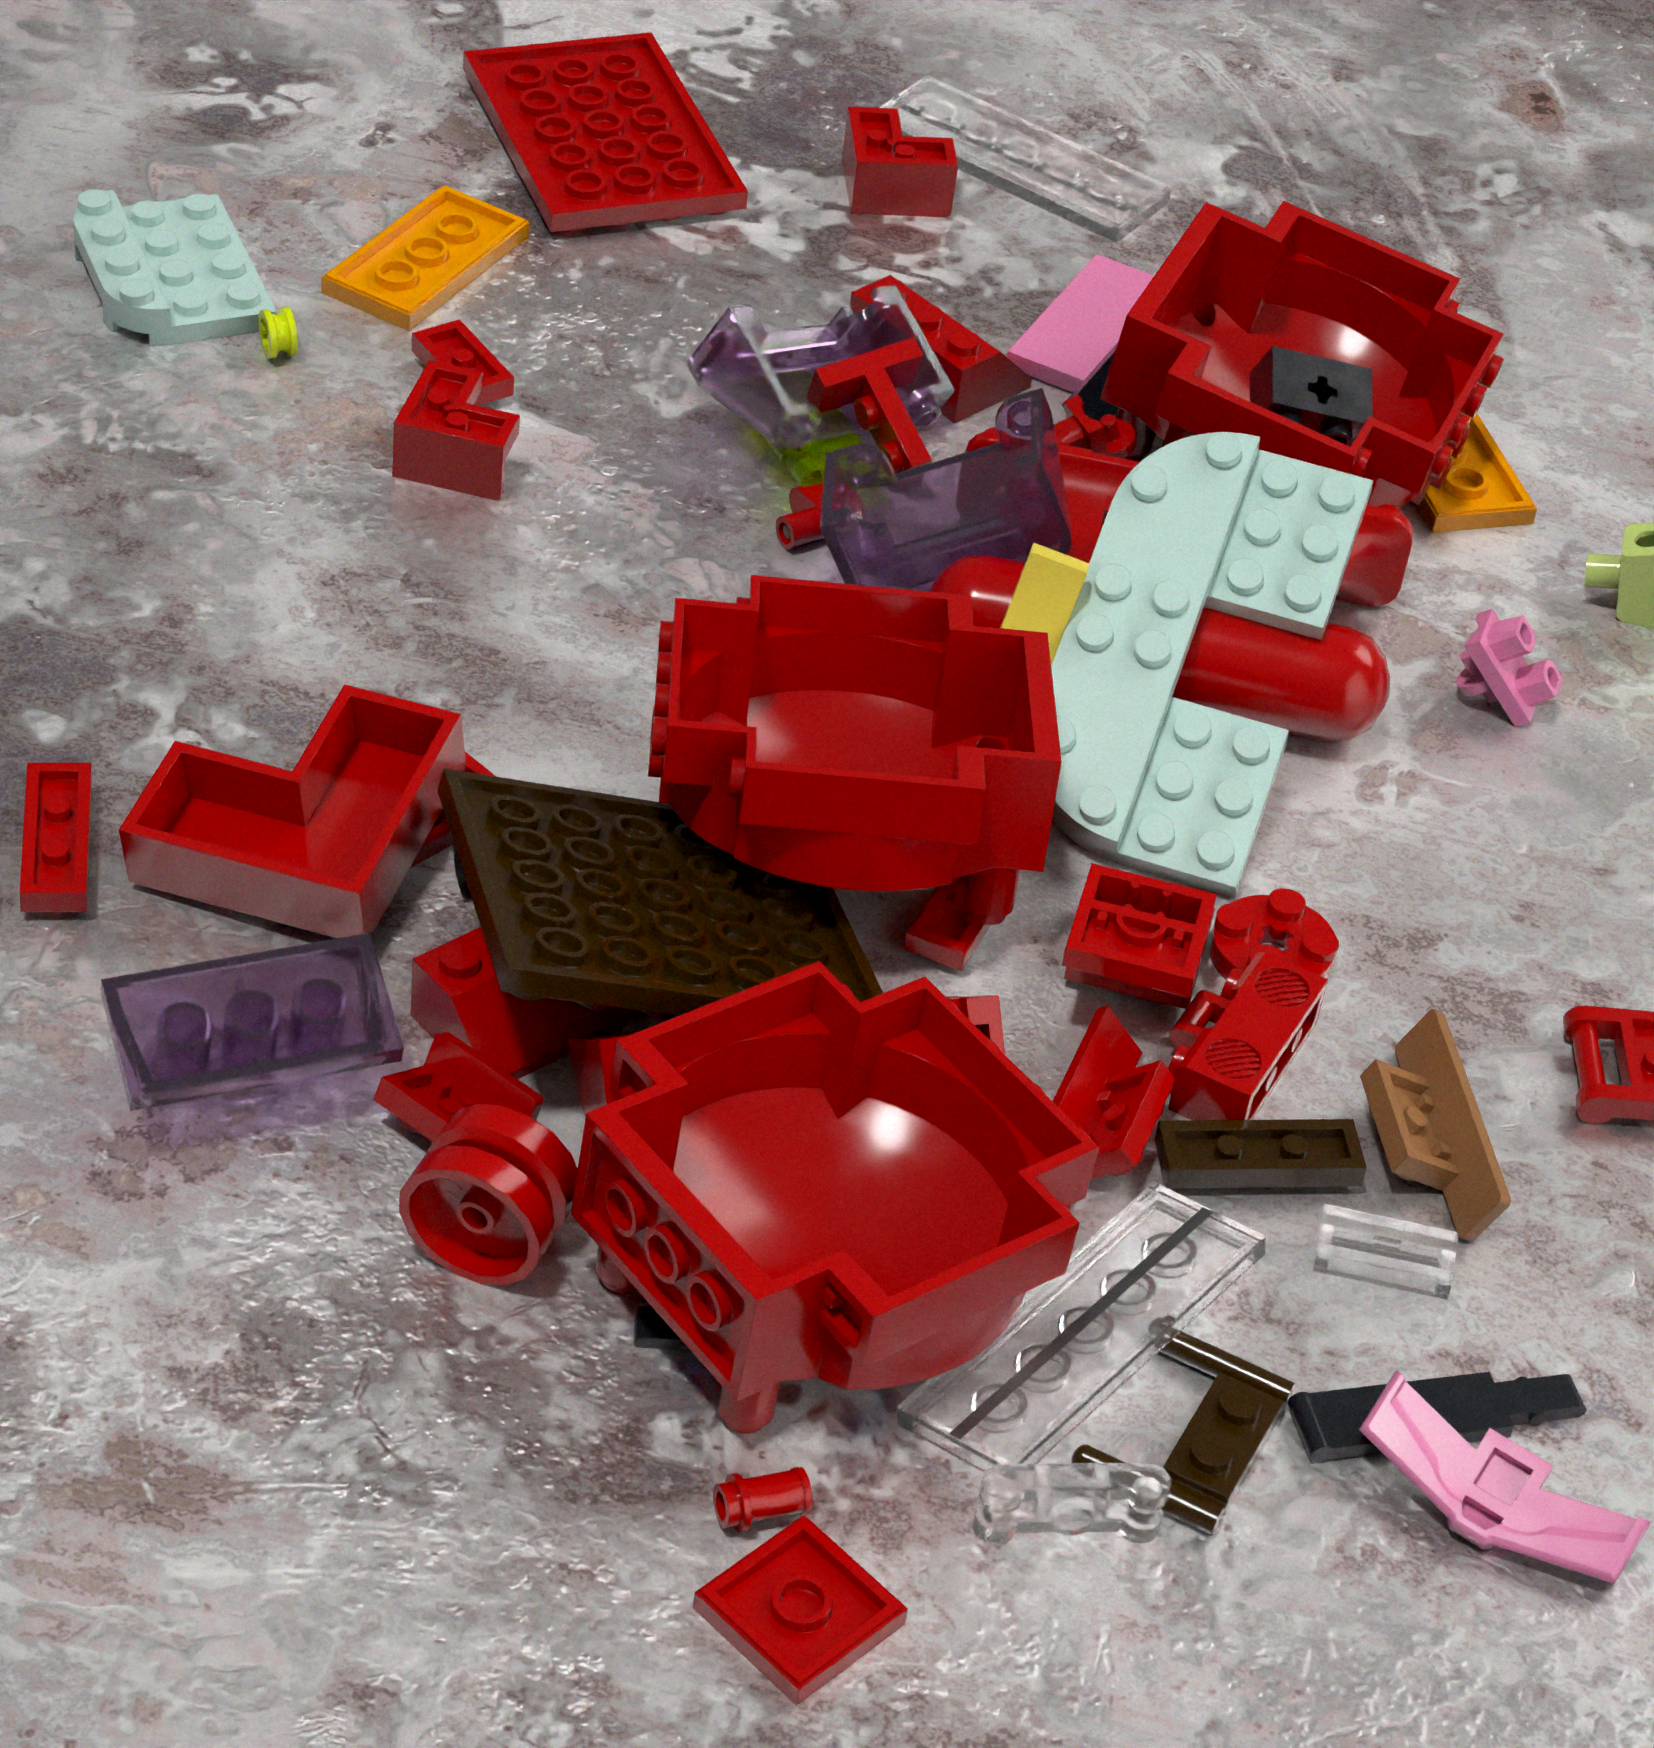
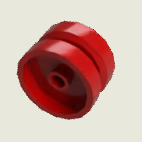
M473 1104L453 1113L429 1147L426 1155L401 1188L399 1213L408 1234L428 1257L451 1273L480 1284L508 1285L527 1278L551 1244L553 1235L571 1212L577 1166L572 1154L558 1137L529 1115L502 1105Z

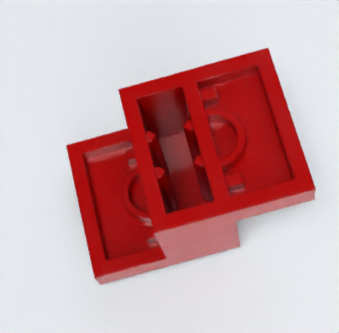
M1091 863L1062 961V966L1066 967L1064 979L1186 1009L1191 1002L1214 916L1217 894Z

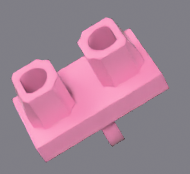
M1493 608L1478 613L1475 618L1478 628L1466 641L1464 646L1466 650L1460 655V659L1466 668L1458 675L1456 684L1465 696H1474L1482 693L1488 703L1498 700L1515 727L1530 723L1536 705L1557 696L1562 683V675L1553 661L1548 659L1528 665L1524 660L1523 655L1532 653L1536 642L1534 630L1525 616L1499 620Z

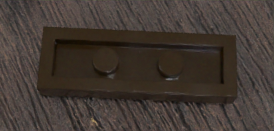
M1353 1119L1158 1121L1155 1134L1156 1148L1166 1188L1362 1186L1367 1170Z

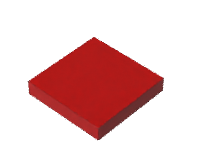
M805 1515L798 1518L695 1591L693 1609L796 1706L904 1626L908 1608Z

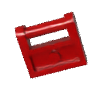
M1587 1005L1577 1006L1568 1010L1563 1016V1027L1566 1039L1573 1044L1580 1084V1090L1576 1094L1575 1101L1580 1119L1589 1124H1602L1608 1122L1613 1117L1654 1121V1012ZM1599 1039L1614 1040L1622 1085L1606 1084Z

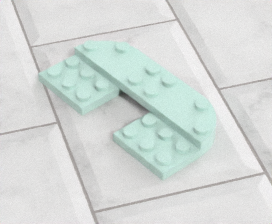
M1213 432L1198 434L1169 443L1144 458L1126 476L1112 500L1089 562L1090 566L1051 665L1062 761L1053 815L1054 823L1065 835L1088 852L1100 858L1235 898L1288 741L1289 730L1174 698L1172 695L1203 607L1322 640L1371 494L1373 480L1259 450V436L1233 432Z

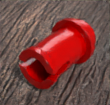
M793 1467L788 1471L743 1479L739 1473H732L727 1475L724 1483L715 1484L713 1489L714 1509L719 1524L723 1528L734 1527L738 1533L749 1531L753 1522L801 1513V1515L807 1514L812 1509L811 1485L808 1475L802 1467Z

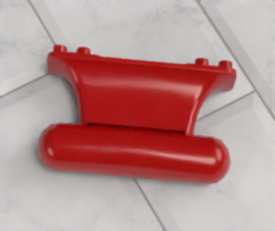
M992 427L976 434L968 442L964 453L958 490V512L962 519L973 527L1023 537L1028 555L1034 542L1089 563L1100 535L1107 496H1115L1123 480L1140 462L1094 453L1089 449L1066 445L1054 438L1044 440L1010 434L1005 429L999 427ZM1367 504L1335 600L1363 606L1379 607L1389 604L1397 597L1401 590L1413 544V526L1399 508L1388 504L1380 506ZM992 555L963 556L941 571L929 592L970 595L972 599L973 625L1000 628L1025 562ZM1203 607L1172 697L1287 729L1290 736L1325 743L1350 741L1373 727L1390 695V674L1386 657L1373 638L1351 627L1327 623L1322 640Z

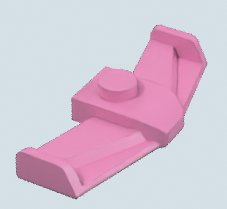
M1398 1371L1394 1372L1359 1428L1446 1515L1449 1530L1482 1550L1501 1547L1614 1584L1649 1527L1650 1522L1640 1517L1635 1519L1541 1489L1549 1477L1553 1465L1491 1428L1485 1434L1478 1448L1475 1449L1405 1381V1377Z

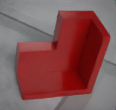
M848 106L842 162L850 214L949 217L952 212L958 171L953 138L903 136L898 108Z
M429 360L394 421L392 477L498 501L504 492L506 457L519 435L520 415L474 405L482 391V371Z

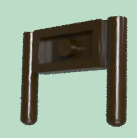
M1156 1323L1150 1328L1147 1335L1148 1345L1152 1349L1215 1377L1214 1382L1165 1462L1161 1475L1158 1478L1086 1444L1076 1448L1071 1458V1464L1075 1471L1213 1535L1221 1521L1222 1515L1224 1516L1276 1426L1282 1410L1288 1405V1400L1294 1392L1296 1383L1165 1323Z

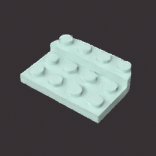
M90 189L79 194L78 206L73 215L76 261H84L103 303V322L112 333L117 332L122 327L134 332L149 334V345L165 346L259 332L258 316L260 310L268 309L271 314H277V310L218 194H192L182 199L159 202L146 200L129 206L121 205L114 189L108 191Z

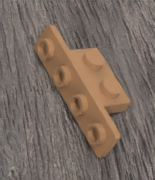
M1431 1009L1396 1045L1395 1053L1400 1068L1375 1059L1360 1075L1369 1102V1111L1375 1120L1385 1151V1159L1391 1172L1407 1181H1417L1442 1190L1459 1238L1473 1242L1510 1206L1511 1197L1445 1014Z

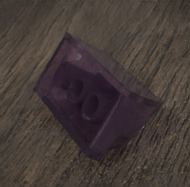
M370 933L101 979V997L130 1111L150 1107L172 1110L259 1098L350 1077L370 1067L402 1061L404 1046Z

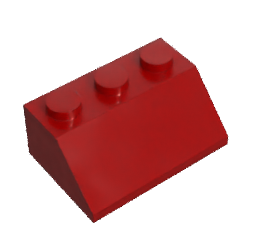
M889 275L851 292L845 345L860 355L914 337L923 353V358L913 383L903 387L951 422L961 421L1031 387L1032 378L1002 352L893 276Z
M481 927L412 958L410 1015L433 1039L436 1034L450 1032L517 1079L568 1055V1039L611 1034L647 1016V1014L640 1010L611 1006L604 1010H594L574 1001L545 997L539 1001H528L520 999L511 993L502 992Z

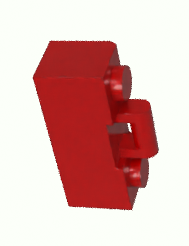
M1260 952L1255 955L1245 971L1236 967L1231 971L1220 996L1207 990L1199 991L1169 1033L1171 1042L1178 1048L1168 1067L1175 1078L1168 1110L1190 1120H1254L1315 1028L1328 979L1267 952ZM1209 1021L1215 1024L1213 1028H1205Z

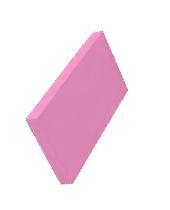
M1096 254L1008 350L1007 358L1030 377L1073 393L1119 341L1128 312L1154 275Z

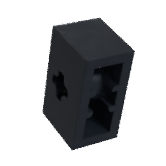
M1272 346L1250 372V402L1351 447L1369 416L1373 418L1372 369Z

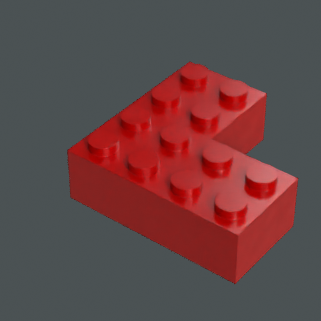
M344 684L293 771L174 741L119 828L128 881L366 946L443 809L437 791L443 769L464 771L466 768L461 714Z

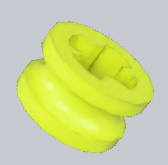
M288 306L281 307L278 314H271L268 309L260 310L258 327L262 349L266 358L274 359L280 351H284L287 356H295L298 351V336L291 309Z

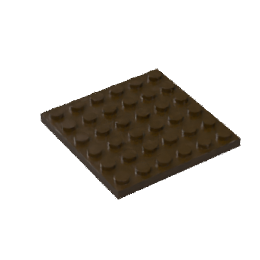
M443 769L437 791L502 992L511 993L520 999L528 1001H539L545 997L574 1001L594 1010H604L611 1006L640 1010L655 1018L668 1019L820 961L841 983L850 988L860 1002L883 993L833 888L803 883L774 875L735 859L732 854L699 837L680 819L670 804Z

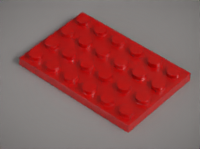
M652 32L464 51L463 70L550 232H575L581 228L607 225L619 227L632 222L657 219L670 221L683 216L699 214L720 215L727 211L747 209L748 190Z

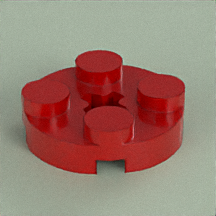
M1280 888L1273 890L1270 895H1253L1237 899L1221 906L1217 910L1212 930L1210 959L1217 972L1225 980H1227L1235 967L1245 971L1255 955L1260 952H1267L1328 979L1337 956L1339 940L1330 924L1318 912L1306 906L1305 898L1299 892ZM1263 943H1272L1279 945L1282 948H1284V951L1280 950L1279 948L1273 945H1267Z

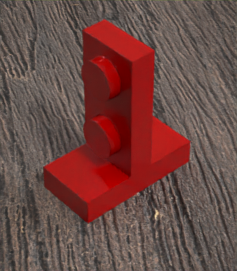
M914 337L815 369L806 396L815 415L854 403V411L859 425L863 430L870 431L878 447V459L883 471L887 476H893L902 494L922 487L932 463V458L896 391V388L913 383L923 358V353Z

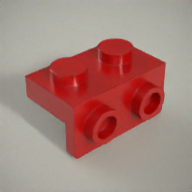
M450 1032L435 1035L423 1066L382 1076L373 1098L375 1102L395 1115V1120L400 1126L411 1132L422 1134L432 1142H434L455 1111L470 1105H502L527 1114L537 1120L543 1105V1097Z

